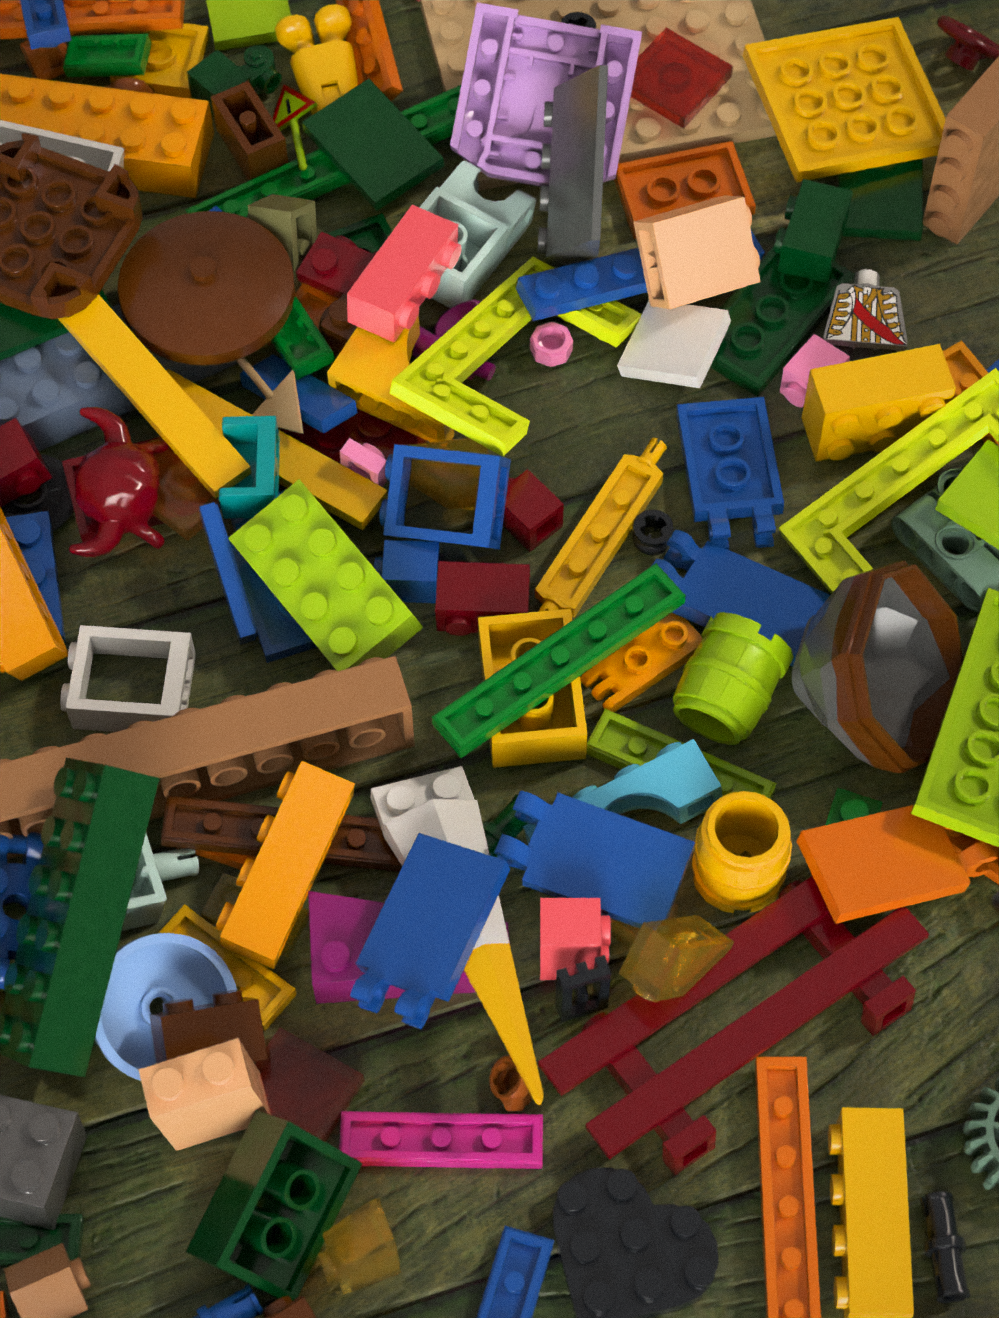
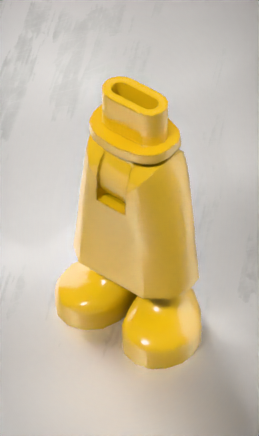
M327 5L316 13L314 23L321 42L318 45H315L311 24L304 16L289 15L282 18L275 27V34L279 44L294 53L290 59V65L301 94L318 104L310 110L312 115L358 86L353 49L349 42L343 41L351 27V17L348 9L342 5Z

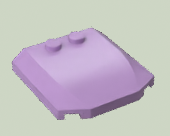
M477 2L450 149L467 162L480 168L481 172L487 177L535 186L549 185L550 169H542L543 143H551L552 128L544 127L545 101H553L554 87L598 65H608L603 182L616 179L642 32L602 24L600 29L522 16L518 15V9Z

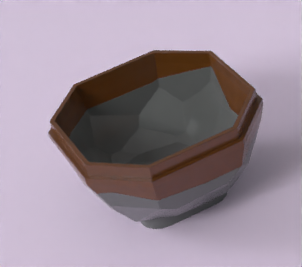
M905 560L847 577L842 580L817 613L810 617L806 624L792 670L794 692L814 716L858 759L878 769L904 773L929 761L963 660L957 616L917 565H908Z

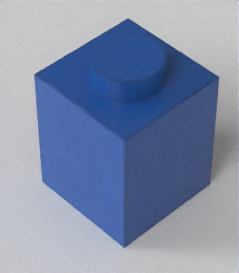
M384 540L383 557H375V570L402 602L436 603L438 561H440L439 542Z

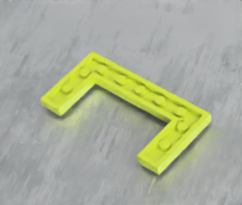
M535 257L530 258L392 380L389 394L498 455L505 456L527 434L530 421L464 385L462 382L532 320L516 290L518 277L554 269V267ZM615 300L557 316L617 348L635 330L641 314Z
M996 368L947 403L945 407L940 408L779 527L781 536L831 594L843 579L873 569L847 537L988 433L999 443V371Z

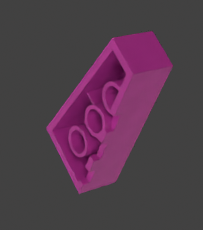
M308 891L312 986L316 1004L359 1001L351 998L350 993L355 981L365 972H362L355 963L384 903ZM505 922V926H506V930H507V935H508V939H509V927H508V922ZM464 970L453 994L476 992ZM390 985L385 999L399 998L406 990Z

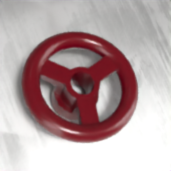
M943 15L937 19V26L955 39V44L949 46L945 56L956 64L973 71L980 59L988 58L995 61L998 58L999 45L988 37L951 17Z

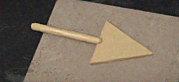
M245 357L236 360L267 398L252 415L276 416L278 428L304 434L294 371H291L272 391Z

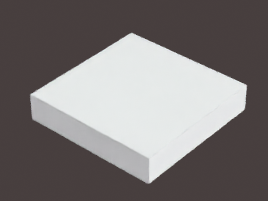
M648 301L618 362L617 367L621 376L700 388L731 323L728 310L687 304L673 309L652 307Z

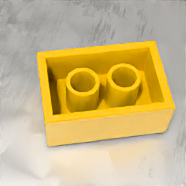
M940 344L810 369L801 419L815 461L827 459L839 461L850 457L852 454L872 450L882 452L953 400L956 386Z
M571 609L478 617L479 650L483 681L571 622ZM580 676L489 739L493 768L586 759L587 727Z

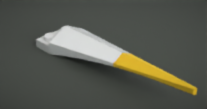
M462 766L371 788L370 799L383 836L402 866L418 833L489 855L478 801L474 799ZM498 895L464 968V972L493 1022L534 1102L541 1106L544 1096Z

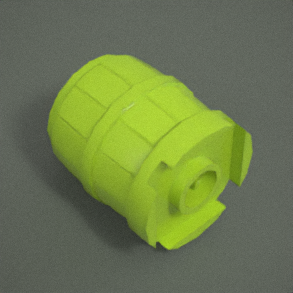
M716 613L714 619L710 617L701 634L702 641L683 668V674L673 695V712L675 716L685 726L707 739L727 745L739 744L742 739L749 737L762 714L768 709L778 680L786 674L794 658L792 649L777 634H774L771 641L759 634L758 632L762 625L754 620L732 613Z

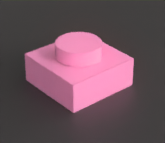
M349 438L340 450V464L381 487L387 482L385 477L387 460L383 453L371 444L363 443L361 445Z

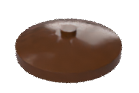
M203 211L171 218L146 232L132 246L122 263L118 278V296L121 311L128 328L149 350L159 356L179 363L216 365L248 356L259 350L276 336L287 321L292 310L295 282L292 264L287 251L278 238L268 229L251 219L233 213Z

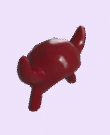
M99 407L80 409L79 413L81 416L96 423L101 428L105 439L104 445L84 456L74 481L77 504L87 517L93 518L99 522L96 535L92 539L83 543L73 544L68 550L72 554L82 557H97L110 553L120 543L125 530L148 542L153 547L161 548L165 543L164 537L148 525L149 519L156 507L159 492V466L153 455L169 450V445L162 437L133 444L127 425L118 415Z

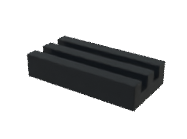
M605 955L595 958L594 969L588 970L585 961L576 964L575 975L569 976L566 968L556 970L555 1006L562 1023L608 1008L611 971ZM593 983L592 994L594 999L588 1001L587 987L588 984ZM573 989H574V1001H575V1004H576V1005H574V1006H572V991H573Z

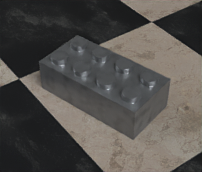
M0 1095V1217L55 1230L58 1215L62 1210L87 1138L78 1112Z

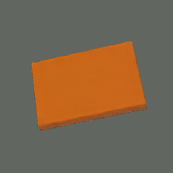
M733 141L618 163L614 182L633 239H637L633 221L723 195L745 197V203L749 207L751 215H755L756 205Z

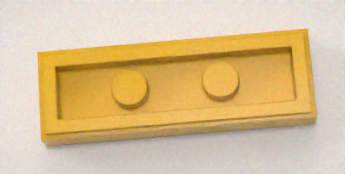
M185 904L159 932L189 936L213 949L228 966L237 990H242V996L259 999L264 1031L269 1028L297 995L296 989L268 967L221 947L220 935L222 932L216 930L213 925Z

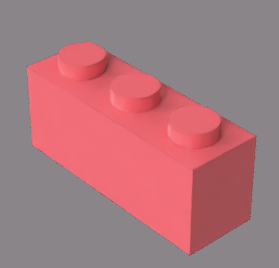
M411 205L347 293L348 322L391 342L397 340L404 328L410 329L417 319L419 307L425 298L431 299L435 295L442 274L447 268L452 269L460 257L462 247L458 244V224Z

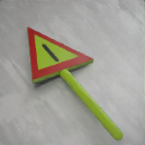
M283 84L272 119L280 131L290 125L298 166L301 171H305L307 163L297 119L315 108L318 104Z

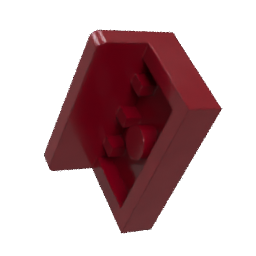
M321 231L296 271L298 281L340 299L343 294L347 295L377 252L372 254L358 248L353 241L344 236L337 235L333 237Z

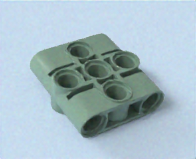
M967 462L960 468L949 469L943 472L934 488L892 518L891 526L897 539L968 609L979 612L987 589L991 588L999 591V550L935 510L938 499L969 463ZM946 550H955L960 555L950 554Z

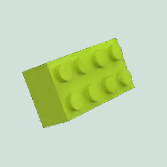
M300 479L228 538L337 671L356 667L361 662L370 658H388L424 628Z

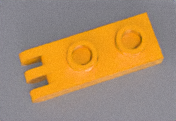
M671 613L586 671L580 677V681L588 688L602 679L603 681L592 689L591 694L597 701H600L614 693L603 703L602 707L616 712L687 663L702 641V637L687 619Z

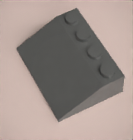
M598 65L554 87L553 101H545L544 127L552 128L551 143H543L542 169H550L549 185H541L540 211H548L547 228L539 227L538 253H546V264L550 266L562 267L598 258L601 234L608 65Z

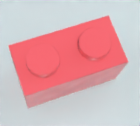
M540 898V980H556V970L563 968L567 969L569 976L575 975L576 964L584 961L588 970L594 969L595 958L605 955L606 961L609 963L611 920L610 915H601L600 898Z

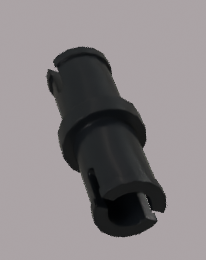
M943 1191L925 1194V1197H920V1205L923 1209L928 1238L923 1246L925 1256L931 1258L937 1292L936 1300L941 1303H955L970 1297L962 1254L966 1251L965 1239L958 1235L953 1194Z

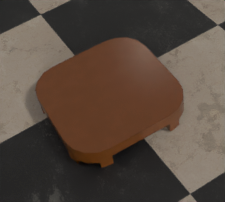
M22 133V140L0 145V303L38 317L49 319L70 317L86 309L97 297L137 234L143 219L139 192L131 181L128 171L119 165L114 164L109 172L43 148L37 135Z

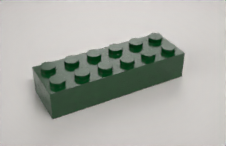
M66 758L64 767L59 769L54 781L56 799L52 815L46 819L42 828L41 841L44 846L40 862L32 870L29 879L31 898L28 910L21 917L17 926L16 938L19 945L15 961L8 967L4 978L6 996L2 1012L0 1013V1054L27 1067L85 1077L160 778L72 758Z

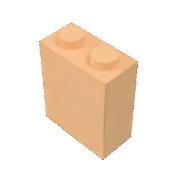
M723 195L633 221L649 302L652 307L673 309L760 282L758 272L760 257L753 245L750 229L752 215L745 203V197Z
M239 1038L138 1069L150 1119L176 1151L247 1129L256 1110L271 1115L261 1074Z

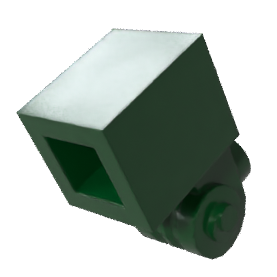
M261 45L248 48L243 55L245 65L242 66L234 64L217 49L187 71L191 99L209 101L211 116L214 118L211 96L249 81L257 95H260L262 92L265 94L273 93L280 86L282 75L275 67L274 53L269 48Z

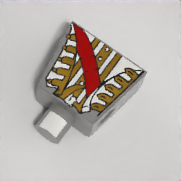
M869 269L857 271L854 274L853 284L842 283L837 285L823 339L849 355V361L907 350V335L900 293L894 287L879 286V274Z

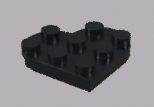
M611 1167L590 1168L573 1176L568 1182L562 1184L558 1190L553 1208V1231L575 1318H650L678 1311L698 1302L705 1291L713 1284L719 1264L718 1245L709 1225L701 1218L695 1208L675 1204L653 1205L645 1187L627 1169H614Z

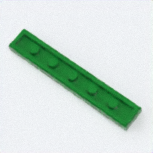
M655 563L433 715L432 725L460 758L464 757L685 603L686 595Z

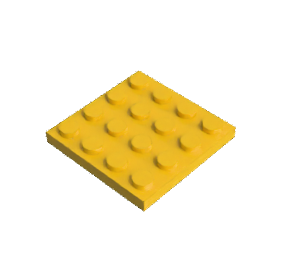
M899 17L745 44L742 56L796 183L802 182L803 179L813 180L938 155L946 119Z

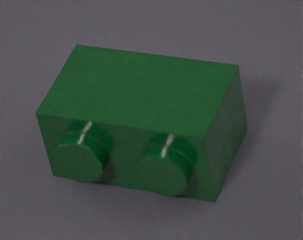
M803 179L798 195L790 194L784 216V219L790 220L788 227H780L777 233L773 252L780 254L778 271L828 283L848 220L853 194L852 190Z

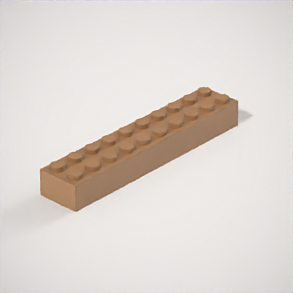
M396 656L385 659L380 657L370 658L361 662L356 667L341 671H322L312 679L294 684L288 682L278 683L269 687L267 691L250 696H230L221 701L220 704L202 709L186 708L178 711L172 717L158 721H138L131 724L125 730L110 734H91L82 738L80 742L62 747H43L36 750L33 755L15 760L0 759V835L13 839L12 834L27 837L30 832L42 833L46 819L52 815L56 799L54 794L55 777L59 769L64 767L66 758L105 764L160 778L149 819L151 820L165 815L167 795L220 801L281 784L287 771L296 773L301 761L328 771L414 747L412 706ZM7 853V859L18 857L23 854Z

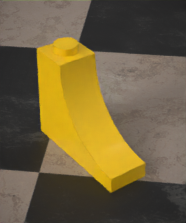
M419 314L410 329L404 328L395 342H391L357 326L327 371L329 386L354 399L358 409L446 449L454 437V429L389 394L392 380L410 365L411 354L420 335Z

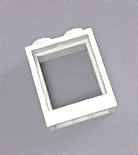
M80 625L78 641L70 643L68 652V667L72 670L70 683L63 684L60 699L61 710L67 711L72 728L117 732L127 729L135 722L143 720L158 721L172 717L178 711L188 708L196 658L191 633ZM93 654L167 658L168 662L161 704L86 699Z

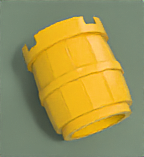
M732 792L716 800L705 813L696 832L691 869L696 890L710 905L728 913H734L735 910H750V913L762 910L776 900L785 884L792 849L789 821L784 811L776 802L756 792Z

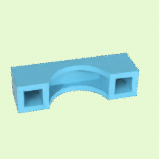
M692 739L684 744L681 742L672 743L661 749L656 755L657 758L641 766L639 764L629 765L621 769L614 776V780L599 788L595 785L588 786L577 792L572 798L619 815L636 809L656 810L682 824L707 811L716 800L722 797V786L697 743ZM530 823L523 826L528 844L536 825Z

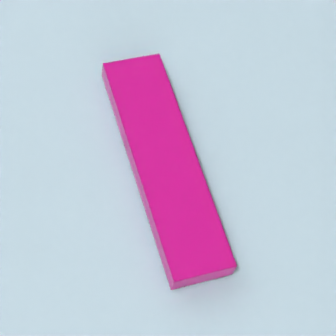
M341 1111L339 1150L363 1163L362 1166L542 1169L543 1115Z

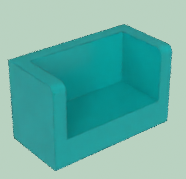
M276 416L223 417L222 431L224 437L251 466V474L233 487L219 489V501L223 518H253L279 496L280 435Z

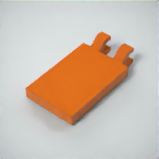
M913 805L803 830L797 839V844L835 924L965 892L971 883L969 877H978L988 873L989 868L986 862L996 860L997 855L992 845L983 841L956 853L948 837L959 836L962 833L912 815Z

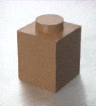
M63 1243L4 1269L9 1293L20 1318H71L88 1310L83 1290L91 1287V1283L80 1257L70 1261Z

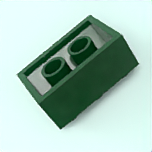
M256 1110L185 1252L277 1299L290 1296L293 1301L298 1298L363 1163L287 1120Z

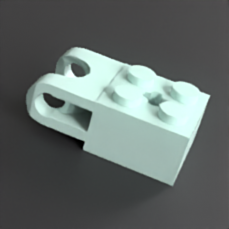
M465 160L455 168L440 188L436 187L419 207L458 224V244L462 247L460 257L452 269L447 268L442 274L439 287L432 299L448 308L471 300L532 222L536 204L534 197L520 190H516L508 198L501 201H491L482 198L478 194V174L481 169Z

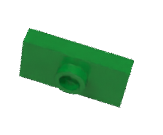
M148 34L71 36L72 41L68 43L63 64V70L67 77L145 75L152 45Z
M294 297L292 310L287 321L276 336L271 339V342L290 371H294L295 379L299 380L333 363L335 357L332 349L298 298Z

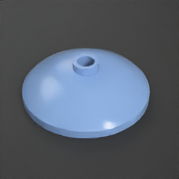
M149 934L122 946L116 951L95 1035V1041L103 1055L122 1073L141 1081L138 1069L156 1064L149 1014H152L149 1008L151 1001L157 997H160L164 1003L193 998L194 1006L213 1003L212 994L237 990L228 966L209 946L197 939L182 934Z

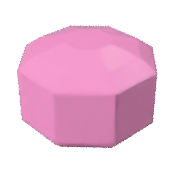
M555 322L545 323L535 328L530 337V350L536 362L553 367L567 362L573 351V339L566 326Z

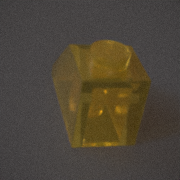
M470 438L407 445L488 454L487 448ZM412 459L409 484L449 510L458 508L475 510L481 467Z
M699 915L643 922L619 974L634 985L633 990L639 996L649 1001L658 1002L660 1000L682 997L730 951L734 941Z
M379 1198L368 1201L322 1234L327 1250L318 1253V1257L327 1283L338 1280L342 1295L401 1273L397 1246Z

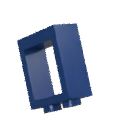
M394 444L393 454H389L385 466V477L390 483L388 499L383 500L380 508V524L384 526L383 535L500 550L511 459L497 455ZM412 459L481 467L472 534L404 526Z

